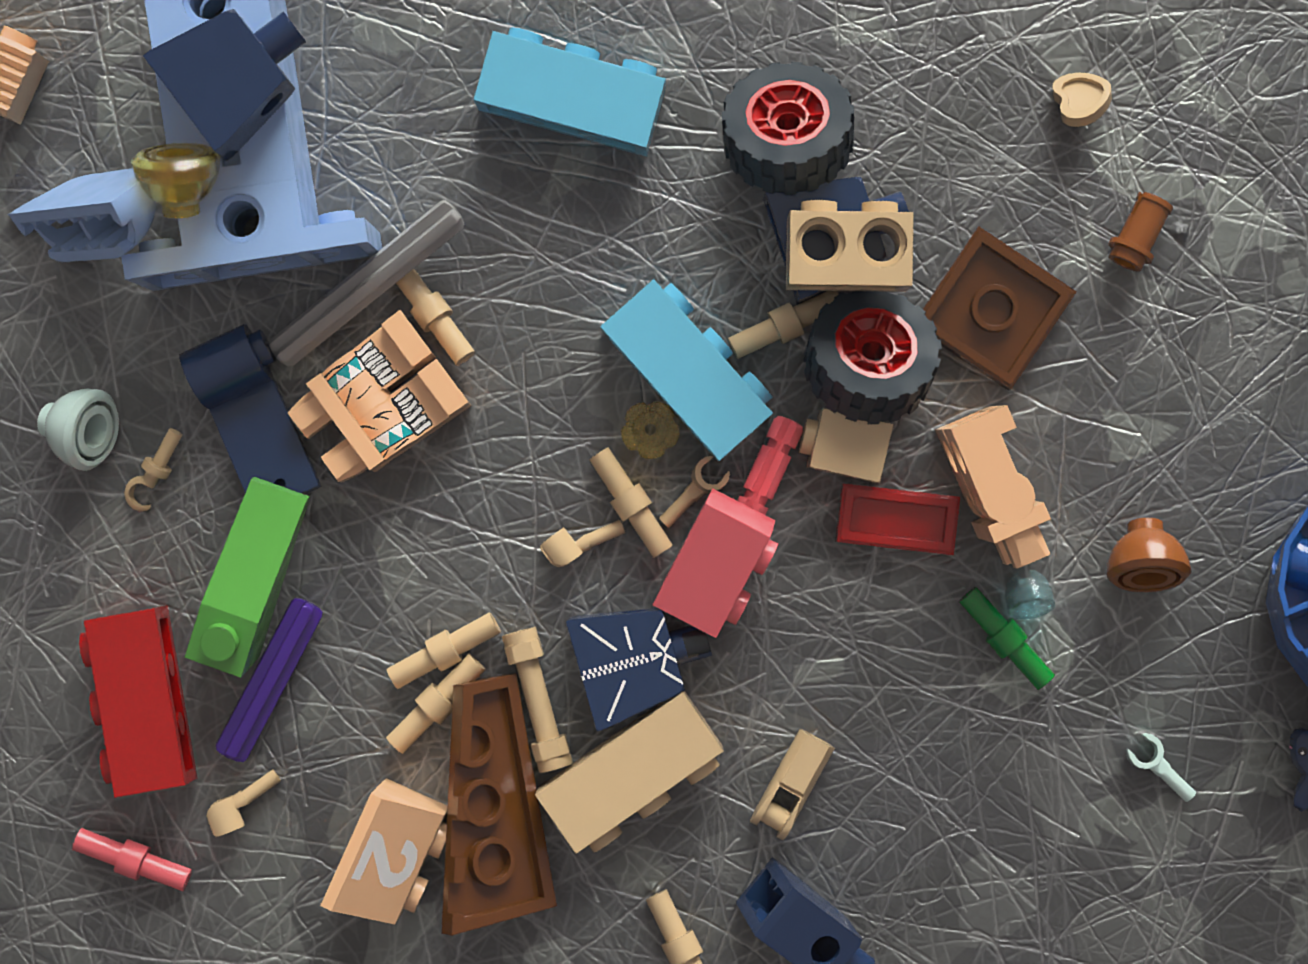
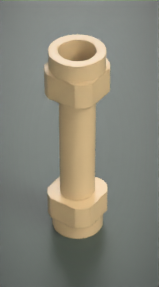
M536 627L503 635L502 639L508 664H516L536 741L531 743V748L539 773L553 771L573 764L566 734L559 735L538 657L543 656L544 652Z

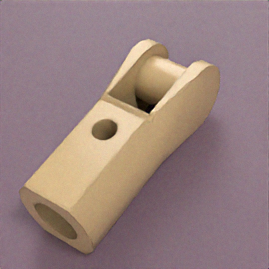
M799 729L756 806L750 823L757 826L761 821L777 830V838L784 840L793 827L835 748L813 734ZM779 787L796 795L789 810L772 801Z

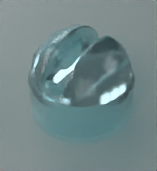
M1030 570L1031 578L1020 579L1018 573L1013 574L1005 588L1008 614L1012 618H1037L1051 612L1055 608L1052 587L1044 575L1035 570Z

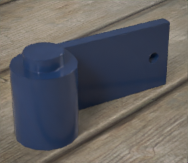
M243 324L179 354L186 379L200 403L210 410L245 493L253 477L302 494H307L322 487L269 368V364L276 362V358L269 347L268 339L261 329L252 333L248 326Z

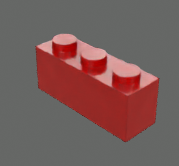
M168 605L84 620L85 632L81 633L79 637L80 654L85 667H92L96 690L90 692V711L95 725H102L106 749L100 751V769L104 782L112 784L114 798L184 786L197 779Z

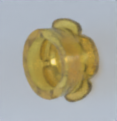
M658 401L652 402L651 405H646L644 402L633 405L625 415L626 425L621 430L622 439L629 450H637L639 455L646 459H656L663 456L665 449L674 447L679 438V425L673 420V411L666 404ZM653 424L656 427L655 434L647 435L644 431L645 426Z

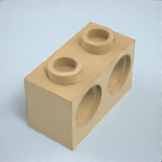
M810 200L801 202V211L790 210L787 217L786 290L906 292L912 287L913 212H898V203L890 201L863 202L861 211H837V202ZM812 230H821L828 233L834 241V255L823 261L810 258L803 250L802 237ZM872 231H882L888 234L895 245L893 258L883 262L870 258L863 246L865 235Z

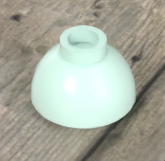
M87 388L69 392L60 397L55 403L46 404L39 413L37 427L39 433L46 437L49 447L57 458L68 466L87 471L101 464L113 449L119 430V417L115 402L107 392Z

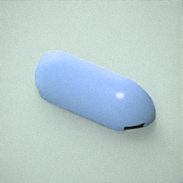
M146 167L83 175L32 199L8 215L24 236H27L35 229L52 247L48 250V254L55 261L74 262L115 259L133 249L148 232L156 210L155 185ZM68 220L73 222L72 226L59 229L51 225L55 221L61 225Z

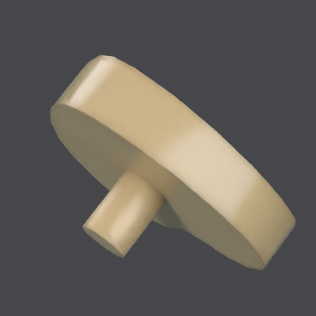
M1090 73L1064 75L1055 80L1052 86L1054 100L1060 104L1061 119L1063 123L1072 127L1086 126L1095 122L1106 112L1112 100L1111 84L1102 77Z

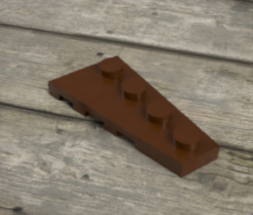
M516 673L453 685L441 934L453 936L557 906L540 806L535 796L537 789Z

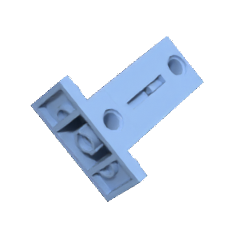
M144 0L152 49L213 18L221 9H224L223 12L235 9L253 33L284 11L287 15L285 0ZM293 53L278 63V66L295 87L293 94L235 156L228 161L212 149L156 74L182 245L176 246L175 239L172 238L140 242L138 244V253L121 256L125 280L156 291L369 258L382 249L380 232L365 218H355L354 211H334L318 216ZM259 215V224L256 230L244 237V227L247 221Z

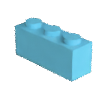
M509 28L508 35L496 31L492 32L474 96V102L479 111L647 157L666 90V78L656 76V67L632 59H624L622 66L599 60L600 53L579 44L567 43L565 51L542 44L544 38L541 35L521 28Z
M653 279L600 326L601 331L719 462L773 414L765 405L773 397L750 371L741 378L726 361L733 354L732 350L711 327L704 333H701L687 317L694 310L693 306L672 283L662 289Z

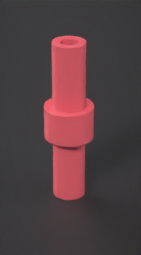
M84 828L79 830L72 847L73 851L113 865L114 872L136 881L140 876L180 891L185 890L192 874V869L150 854L151 847L130 839H127L125 843H121Z

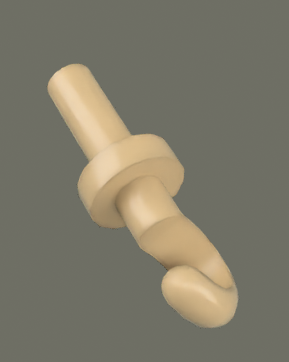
M169 428L154 458L145 457L141 467L146 471L144 476H136L127 483L124 491L125 500L132 509L143 512L151 508V504L142 505L135 500V487L138 484H143L154 488L159 478L168 479L172 470L167 466V463L182 437V433Z

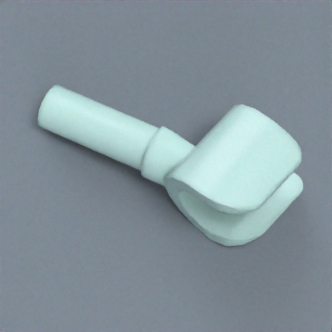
M1141 734L1145 740L1154 746V756L1150 761L1143 763L1129 749H1126V757L1130 764L1136 768L1150 769L1157 777L1166 782L1185 802L1190 801L1195 796L1196 791L1163 758L1164 748L1161 741L1152 734Z

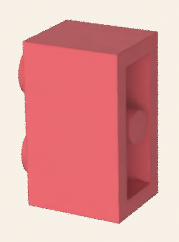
M712 488L660 587L653 606L717 638L725 621L736 625L751 597V593L743 590L751 572L754 571L763 575L778 547V543L770 540L775 520Z

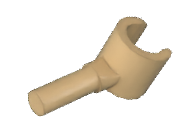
M714 456L704 457L695 465L691 474L692 482L659 517L668 528L704 494H710L712 488L719 491L728 482L729 471L719 480L718 484H708L702 479V467Z
M618 520L583 535L575 542L563 527L544 541L540 546V550L552 565L564 567L582 553L591 550L592 547L625 534V530L621 521Z
M274 769L243 791L240 790L234 795L219 799L210 806L206 817L215 837L225 835L245 826L239 808L250 804L281 781Z

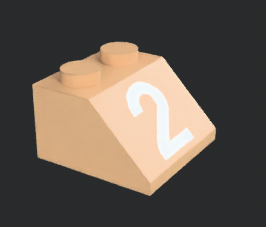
M386 778L370 794L320 906L333 912L394 925L404 909L415 913L429 880L419 876L428 855L439 859L446 845L447 823L443 821L447 815L448 806Z

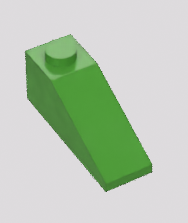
M253 477L250 480L201 602L184 658L241 678L260 657L310 496L257 477Z

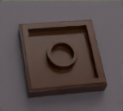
M978 226L923 307V310L926 312L925 316L928 320L934 322L937 328L936 336L938 340L941 339L942 347L1005 389L1011 390L1077 291Z

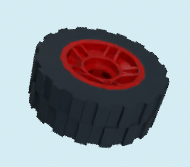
M791 61V64L772 63L769 64V67L760 70L757 68L749 72V76L743 80L739 79L733 85L731 94L726 95L723 102L724 111H722L724 152L726 159H730V168L736 175L740 174L748 185L752 187L754 185L763 188L764 192L772 194L774 192H784L785 195H795L797 192L805 190L810 192L819 189V185L825 182L829 184L837 178V173L841 169L844 170L849 163V153H853L854 105H851V95L848 89H844L841 86V80L833 74L830 76L825 73L823 68L815 65L813 67L803 65V62Z
M853 291L848 294L843 292L835 296L833 302L830 304L826 303L820 309L818 318L814 320L805 348L803 362H806L804 374L806 381H810L812 385L811 391L817 399L821 398L827 404L826 408L833 413L838 412L846 416L845 419L854 422L861 420L867 421L868 424H879L881 421L889 420L891 423L900 420L901 416L906 413L910 415L918 408L920 400L924 401L941 361L938 358L942 350L941 339H937V328L934 322L928 320L925 316L926 312L919 305H913L908 301L907 297L899 293L894 295L887 291Z

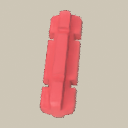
M777 416L773 419L766 435L769 441L767 445L763 444L743 486L747 490L744 496L739 495L737 501L766 515L769 509L765 507L768 499L773 500L792 458L788 455L791 448L796 449L803 433V427L799 423L783 416Z

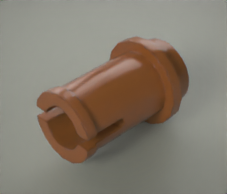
M1139 192L1119 236L1111 237L1108 245L1112 248L1108 256L1109 259L1119 266L1135 272H1140L1144 264H1151L1154 256L1150 251L1168 215L1171 214L1173 206L1154 194Z

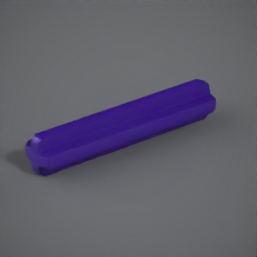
M301 598L292 599L216 742V750L228 759L244 762L251 754L323 617V611L318 606Z

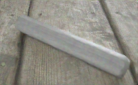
M442 200L272 337L269 347L274 356L282 364L288 367L294 366L461 231L465 223L456 208L446 200Z

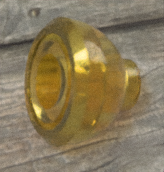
M171 143L141 150L131 160V165L136 180L147 196L162 205L164 217L188 218L200 213L199 202L214 187L220 170V155L210 146L203 144Z

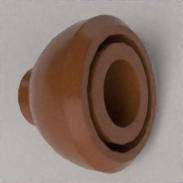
M1138 518L1130 521L1127 524L1128 533L1117 541L1107 563V579L1118 588L1132 592H1156L1171 589L1183 583L1191 574L1190 561L1184 547L1174 536L1164 531L1163 522L1156 518Z

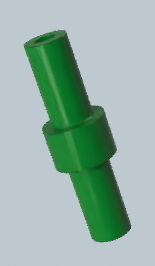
M977 587L972 588L959 600L963 608L989 635L986 642L1001 659L1008 657L1037 690L1043 688L1054 678L1055 674L1026 643L1025 640L1028 635L1013 618L1006 620Z

